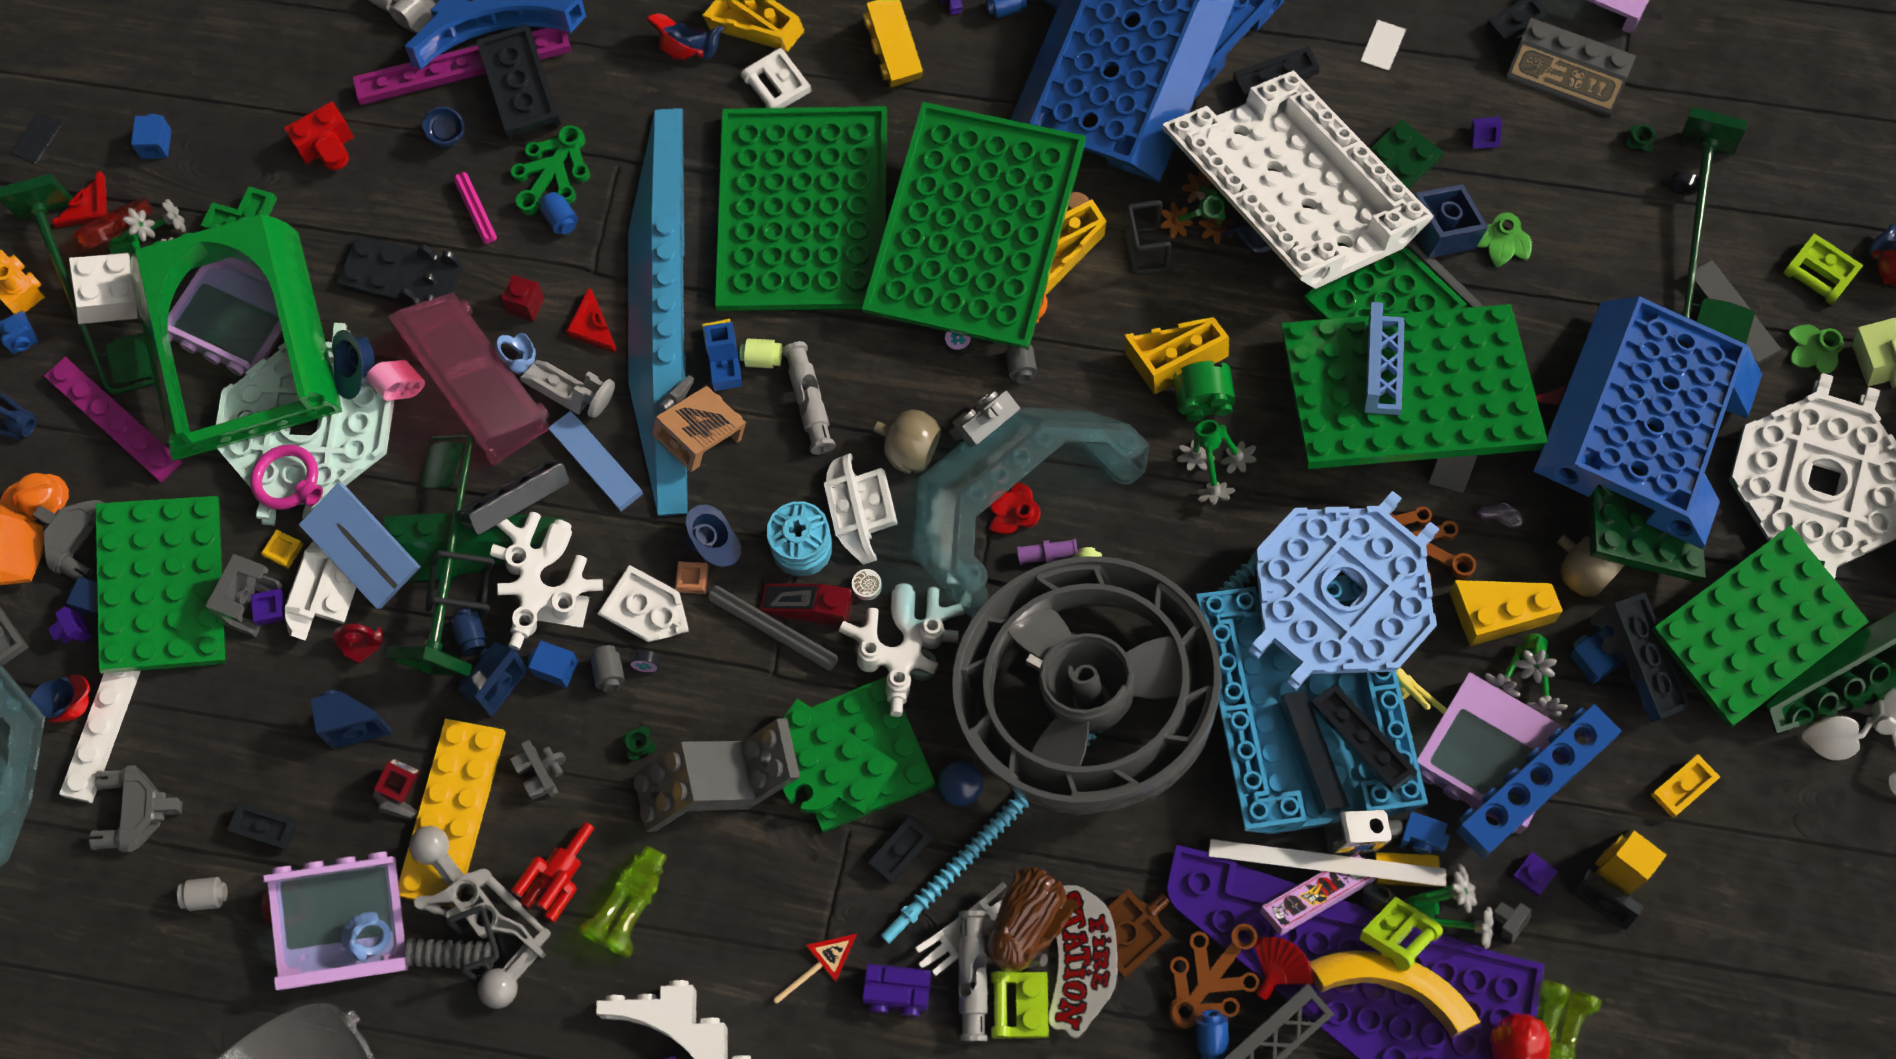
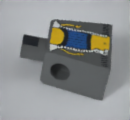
M1384 810L1340 812L1323 827L1328 854L1339 856L1353 855L1356 852L1358 854L1376 852L1391 842V839L1403 837L1402 822L1400 820L1388 821L1387 813Z

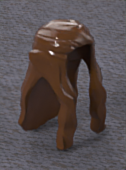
M1026 867L1014 872L1013 881L1002 896L995 923L992 927L986 929L984 933L987 938V954L998 967L1008 972H1016L1028 968L1034 958L1042 950L1048 948L1052 940L1062 932L1063 926L1068 922L1073 911L1079 907L1075 899L1066 900V891L1061 881L1055 880L1046 871L1039 870L1037 867Z

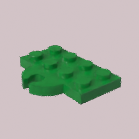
M796 699L783 718L788 721L800 778L783 788L787 801L792 805L796 801L797 791L800 788L806 787L812 790L813 795L808 801L802 803L800 807L802 812L820 813L830 809L839 800L865 816L899 767L898 763L799 699Z

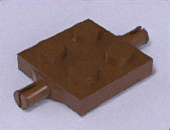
M1127 889L1107 907L1110 911L1116 933L1117 972L1123 979L1128 977L1171 938V934L1161 925L1157 916L1159 912L1170 904V901L1167 898L1165 899V895L1162 893L1152 903L1147 905L1138 900Z

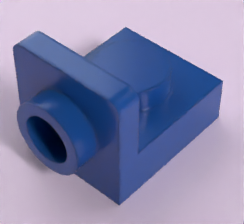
M23 311L0 321V333L2 335L0 339L12 354L25 351L31 345L39 342L27 315Z

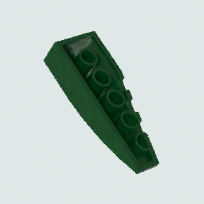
M453 513L384 516L383 527L421 566L406 583L429 581L430 565L435 552L439 550L446 551ZM513 515L507 519L516 527L522 528L528 515ZM541 516L530 546L533 549H539L543 544L550 524L554 523L555 520L566 522L567 520L564 518ZM460 522L455 553L493 558L495 560L493 566L499 564L502 566L506 565L505 560L490 556L493 544L504 548H509L513 545L512 539L495 525L477 535ZM441 556L436 565L435 581H440L444 562V557ZM454 558L450 580L457 579L459 575L473 572L475 574L482 572L488 563Z
M1896 611L1847 638L1787 684L1766 706L1773 731L1779 733L1811 723L1813 718L1822 715L1826 718L1837 715L1838 710L1848 707L1852 709L1864 706V702L1870 700H1884L1886 693L1896 686Z

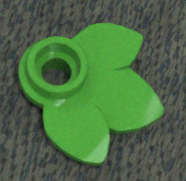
M1508 212L1499 214L1492 224L1487 225L1489 228L1477 247L1489 249L1490 258L1497 268L1507 263L1513 255L1520 259L1528 260L1532 250L1531 240L1521 230L1519 218ZM1503 222H1509L1512 225V229L1509 231L1505 230L1502 226Z
M1801 325L1788 332L1789 336L1798 344L1791 354L1790 361L1792 365L1799 368L1815 366L1820 374H1829L1835 370L1839 363L1838 354L1844 346L1843 337L1839 331L1832 328L1819 330L1813 325ZM1823 341L1829 342L1832 347L1826 345Z

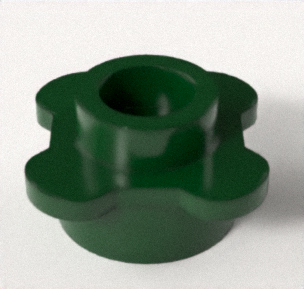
M1646 124L1630 126L1628 130L1630 137L1626 141V146L1631 150L1638 149L1643 150L1645 153L1652 152L1654 149L1652 142L1657 135L1656 131Z
M642 726L622 736V743L627 746V756L630 760L636 761L640 756L644 754L651 755L656 751V744L651 741V731L648 727ZM638 741L642 742L640 746L636 745Z

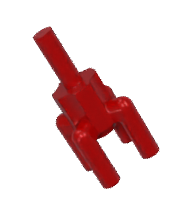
M584 822L566 849L555 847L546 861L541 857H535L511 890L518 897L523 896L520 903L524 908L529 910L546 887V891L536 905L542 910L547 911L544 917L548 921L555 923L577 890L576 885L570 881L581 865L580 860L575 856L595 829L591 824Z

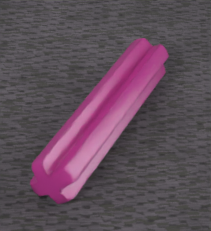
M461 172L455 175L453 180L484 244L494 242L497 236L468 174Z

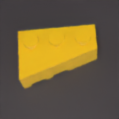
M875 0L866 4V12L863 13V19L872 37L873 51L875 55L879 56L881 61L879 68L883 80H888L891 88L921 79L923 70L900 0Z
M1214 317L1180 323L1177 328L1162 331L1160 328L1151 329V333L1134 336L1133 333L1124 335L1125 354L1154 395L1173 386V374L1175 372L1177 375L1181 374L1182 367L1202 361H1214L1215 364L1229 357V337Z

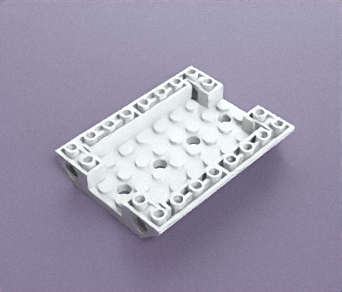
M1294 71L1250 88L1246 104L1216 116L1208 106H1205L1162 124V129L1301 281L1315 289L1403 249L1433 219L1434 215ZM1306 205L1310 206L1311 208H1303L1302 206ZM1337 243L1346 244L1348 247L1339 246Z

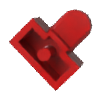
M333 101L284 127L306 164L320 158L328 169L338 170L343 168L349 161L348 153L343 144L353 139L354 136Z

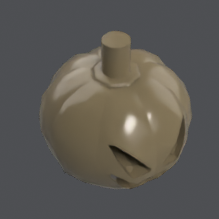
M915 409L903 411L894 419L891 426L878 421L874 427L875 433L886 437L884 443L885 457L894 468L910 474L911 471L919 473L928 467L941 435V429L937 421L924 411Z
M1564 534L1556 542L1568 552L1561 563L1560 574L1562 582L1570 591L1582 597H1596L1624 566L1623 564L1591 557L1589 535L1585 536L1580 542L1575 543Z

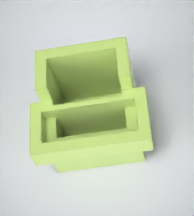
M1896 317L1858 327L1852 348L1867 387L1888 381L1892 388L1896 387Z

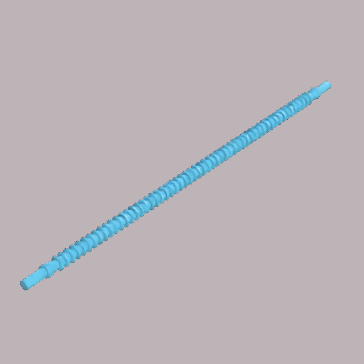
M1255 551L1251 554V559L1248 563L1241 564V570L1237 569L1235 571L1236 576L1231 575L1229 577L1230 582L1225 581L1223 583L1224 588L1219 587L1218 591L1244 588L1243 583L1248 584L1250 582L1249 577L1254 578L1256 576ZM1095 734L1088 735L1087 746L1090 745V739H1096ZM1015 793V800H1008V807L1002 806L1003 812H997V818H991L989 820L991 824L989 826L985 824L983 826L984 831H978V837H972V843L970 845L965 844L966 849L964 851L959 850V856H953V862L951 864L946 863L947 868L945 870L940 869V876H933V883L927 882L928 888H922L920 890L922 894L920 896L915 895V901L900 910L902 914L881 934V937L889 944L910 922L914 924L918 920L920 912L923 909H929L928 903H935L934 897H940L942 895L941 890H947V884H953V878L955 876L959 878L961 876L959 872L961 870L966 871V865H972V859L974 857L979 858L978 853L980 851H986L985 845L991 846V839H998L997 833H1004L1003 827H1009L1011 825L1009 821L1011 819L1015 821L1017 819L1016 814H1022V808L1029 807L1028 801Z

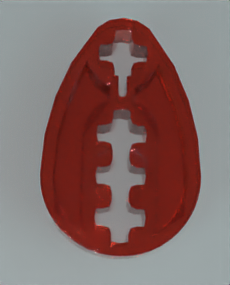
M146 198L138 199L88 222L73 234V238L79 248L85 250L116 237L129 228V224L123 221L124 217H130L128 213L129 208H133L137 214L140 210H144L146 217L153 212Z

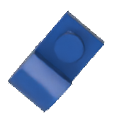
M726 322L704 326L714 391L743 387L733 323Z

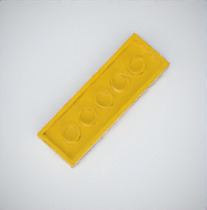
M445 719L413 834L424 826L433 825L441 828L449 839L448 855L465 875L469 869L506 732L503 729ZM408 848L398 883L400 898L415 901L419 896H434L447 889L449 886L433 865L418 863L412 857ZM463 888L459 892V899L461 898ZM440 905V906L453 908L455 905Z

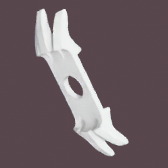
M1004 882L968 910L986 911L984 933L986 929L994 925L1001 900L991 907L988 903L1007 887ZM958 917L944 929L916 947V950L920 953L940 940L942 942L939 947L919 963L921 968L949 952L950 956L932 971L935 975H938L959 958L958 939L962 937L960 932L961 917Z

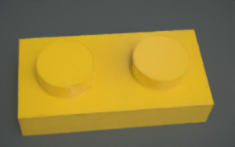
M1697 754L1652 793L1651 796L1674 818L1716 782L1720 776Z

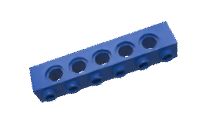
M1595 704L1587 711L1583 707L1580 708L1569 719L1572 723L1570 727L1565 731L1561 727L1558 728L1547 739L1551 743L1543 751L1537 747L1525 759L1529 763L1521 771L1515 767L1503 779L1507 783L1499 791L1493 787L1481 799L1485 803L1477 811L1471 807L1459 818L1462 825L1456 833L1482 859L1487 857L1622 732ZM1574 734L1583 735L1587 745H1581L1576 742ZM1552 754H1560L1565 760V765L1557 764L1553 760ZM1530 774L1540 775L1543 779V785L1533 783L1530 779ZM1514 793L1518 795L1521 799V805L1512 804L1508 799V794ZM1491 813L1497 816L1499 825L1493 826L1489 824L1485 814Z

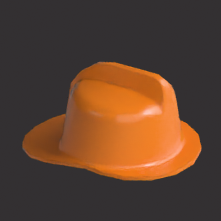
M32 473L9 486L3 493L0 503L35 521L38 519L33 514L40 505L54 514L58 509L61 510L69 498V489L65 481L59 476Z

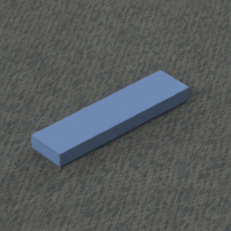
M572 411L548 428L551 434L620 512L643 495L640 487Z

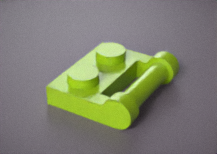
M1814 233L1783 274L1789 278L1793 276L1826 298L1825 302L1832 306L1863 265ZM1802 263L1834 283L1836 285L1835 288L1832 289L1799 266Z
M1395 897L1362 930L1360 940L1392 959L1398 969L1408 971L1414 965L1415 958L1431 941H1436L1442 935L1443 929L1437 921ZM1415 927L1421 930V933L1406 949L1398 945Z
M1047 972L990 973L991 983L994 984V1027H991V1037L997 1039L1049 1038ZM1006 984H1016L1017 1027L1007 1026Z

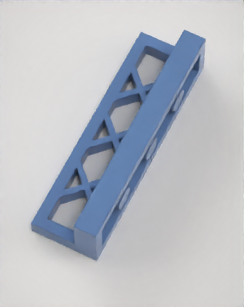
M1371 302L1368 320L1365 413L1401 415L1404 317L1383 316V303ZM1382 326L1397 327V332L1388 337L1382 332ZM1389 347L1397 355L1387 360L1381 354V351ZM1387 369L1396 376L1389 383H1386L1380 377L1381 373ZM1388 393L1395 400V405L1378 403L1379 397Z

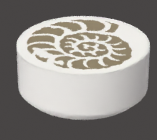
M870 569L858 571L852 579L854 594L861 600L876 598L882 589L880 576Z

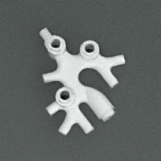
M529 512L525 525L522 528L516 527L508 519L497 524V527L512 539L513 545L509 548H504L493 544L490 551V556L505 560L506 568L510 573L520 574L518 580L514 582L498 583V595H516L520 601L519 608L514 611L512 616L513 625L510 632L513 635L508 645L515 650H520L524 638H529L536 631V614L542 607H551L552 613L556 618L566 620L575 613L576 596L588 591H603L602 579L586 580L582 577L587 558L581 555H576L569 575L563 584L556 587L543 584L540 578L541 571L546 566L557 561L564 553L572 535V526L566 521L555 520L554 523L550 524L542 546L539 549H533L530 546V542L541 517L536 512ZM516 560L522 561L521 563H518V564L514 563V561H516ZM566 605L568 608L561 609L559 606ZM522 622H528V623H529V625H527V626H522V625H520V624H521Z
M898 584L895 586L891 595V613L896 626L904 636L903 642L897 647H888L879 641L877 636L879 611L876 608L867 609L864 627L859 628L843 621L839 632L859 642L857 664L861 670L873 672L881 665L889 670L885 692L887 701L891 703L890 715L894 717L902 716L903 704L907 702L911 684L910 672L915 668H919L934 675L937 670L938 663L927 659L921 652L922 647L932 650L938 648L942 642L958 643V631L945 630L942 622L963 615L962 605L959 603L949 607H940L939 589L936 587L928 588L926 618L918 620L914 616L915 591H913V587L909 584Z

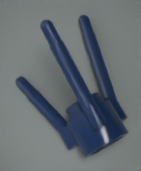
M0 394V398L16 410L8 411L0 406V414L6 416L4 425L8 428V430L0 429V435L11 437L17 441L21 436L25 438L30 436L37 422L34 413L25 410L5 394Z

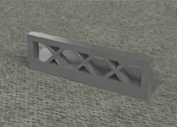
M1307 984L1224 1059H1245L1248 1055H1250V1059H1254V1050L1260 1045L1274 1046L1273 1059H1285L1332 1017L1334 1013L1321 1000L1312 987ZM1312 999L1325 1014L1316 1022H1302V1007ZM1298 1011V1021H1289ZM1283 1024L1297 1025V1039L1292 1044L1277 1043L1278 1029ZM1301 1025L1310 1026V1027L1301 1035ZM1274 1033V1043L1264 1042ZM1277 1047H1287L1277 1056Z

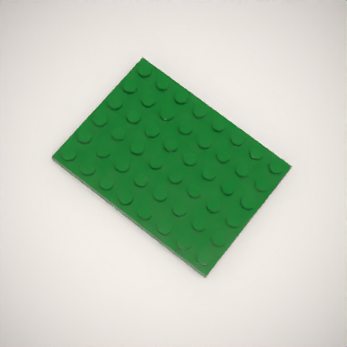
M922 102L863 303V313L1029 350L1086 144V136Z
M887 106L723 109L716 311L862 309L886 228Z
M1511 304L1383 315L1404 317L1401 415L1365 413L1369 316L1286 322L1281 324V334L1307 469L1542 450L1544 444L1548 441ZM1382 326V332L1390 337L1397 332V327ZM1389 347L1381 351V354L1387 360L1397 355ZM1388 369L1382 372L1380 376L1386 383L1396 378ZM1385 393L1379 397L1378 403L1395 405V400L1388 393Z

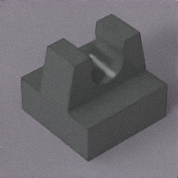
M1501 902L1494 911L1495 916L1493 920L1503 926L1501 937L1512 944L1530 921L1531 909L1520 903L1514 910Z

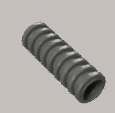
M409 938L404 949L406 965L413 966L416 963L417 967H422L423 964L426 967H432L435 964L437 968H441L443 965L446 968H451L454 965L456 969H460L462 966L493 955L489 942L484 945L482 941H478L476 944L473 941H467L464 944L463 940H458L457 943H454L453 940H448L445 943L443 939H439L437 942L434 939H429L426 942L424 938H420L418 941L415 938ZM494 962L481 967H484L485 970H490Z

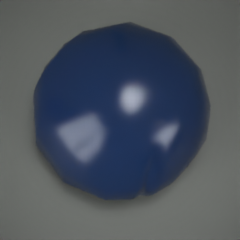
M439 106L428 111L421 124L426 140L435 147L449 148L457 144L462 138L465 129L462 117L451 107Z
M954 760L944 765L937 774L936 790L946 803L964 807L974 803L982 794L984 780L980 771L972 763L965 760Z

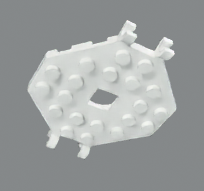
M1821 373L1819 381L1816 380L1814 382L1813 394L1806 396L1805 399L1780 408L1758 421H1752L1743 427L1729 482L1767 541L1791 525L1835 579L1837 567L1896 540V440L1892 434L1888 435L1880 423V416L1875 410L1880 390L1868 387L1865 395L1862 394L1860 396L1859 404L1828 395L1834 376ZM1813 465L1841 473L1836 495L1825 494L1813 490L1809 486L1808 482Z

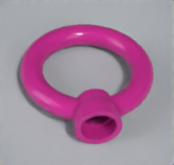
M280 445L270 449L258 459L251 472L250 486L254 497L259 503L271 509L284 510L293 508L301 503L311 507L318 503L323 494V488L317 484L319 472L315 458L308 450L297 445ZM293 456L299 458L305 464L306 479L297 484L295 493L285 498H275L268 495L262 484L266 468L273 461L281 457Z

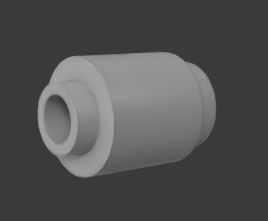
M219 877L187 880L184 884H179L177 889L179 907L181 909L187 908L188 911L220 908L223 901L227 900L228 895L226 883L221 882Z

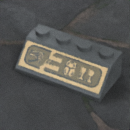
M1531 18L1506 79L1611 117L1636 55Z

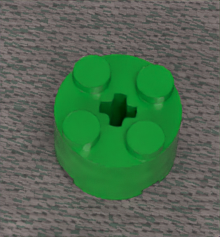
M1214 361L1196 362L1182 367L1181 374L1177 375L1176 372L1173 374L1177 410L1179 413L1186 415L1188 421L1195 422L1204 419V416L1207 415L1225 416L1233 412L1232 406L1235 404V394L1231 369L1228 364L1222 363V367L1214 366Z

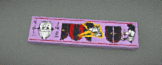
M1357 852L1349 856L1355 858H1362ZM1323 871L1262 906L1260 913L1281 936L1374 882L1376 878Z

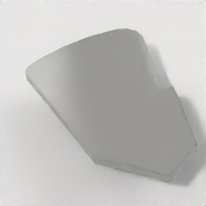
M369 0L370 3L389 12L398 24L416 34L433 18L430 9L435 3L432 0Z

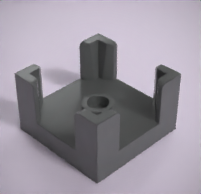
M233 554L205 607L225 626L256 638L262 626H257L253 620L242 616L251 600V595L255 591L261 593L282 589L283 585L279 581L263 575L269 571L265 565Z

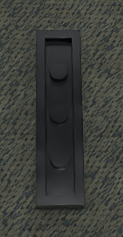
M1336 684L1311 700L1312 708L1391 793H1394L1417 776V770Z

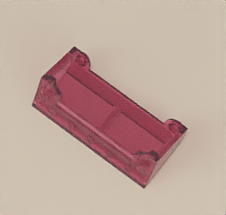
M452 292L398 310L388 316L402 342L411 351L413 356L417 358L469 430L476 443L483 449L484 455L492 466L549 430L550 426L546 419L550 416L541 402L535 404L507 364L499 358L493 345L470 316L474 312L465 299L459 301Z

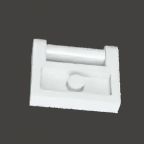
M782 48L750 65L741 73L742 79L753 87L766 104V108H785L811 92L810 84ZM764 73L780 93V96L774 98L758 76Z

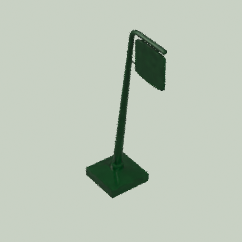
M1691 107L1679 141L1701 147L1702 154L1683 316L1686 318L1690 317L1691 304L1699 306L1701 308L1697 323L1747 344L1755 316L1754 311L1734 303L1709 298L1703 299L1702 305L1692 303L1713 151L1734 155L1746 131L1748 121Z
M51 173L0 187V201L19 220L34 216L78 323L73 288L45 216L47 212L69 207L68 203L72 200L71 194ZM86 323L78 324L98 375L107 392L120 394L154 384L143 333L112 341L106 345L107 353L98 355ZM108 355L113 382L115 384L126 383V386L115 389L109 386L99 356ZM149 377L152 378V379H149V380H146V381H142V382H139V383H135V384L129 385L130 382L139 381V380L146 379V378H149Z
M469 433L432 435L431 439L433 441L439 440V443L433 444L429 448L419 484L421 487L430 489L445 488L455 484L456 477H460L446 547L448 552H455L460 521L456 519L454 514L462 509L473 444ZM465 438L467 440L461 475H457L463 451L465 448V444L458 441L459 439ZM456 439V441L442 442V440ZM444 557L437 597H448L454 558ZM435 603L429 638L425 640L423 646H388L385 655L387 659L431 676H470L472 664L441 651L443 644L440 643L446 604Z

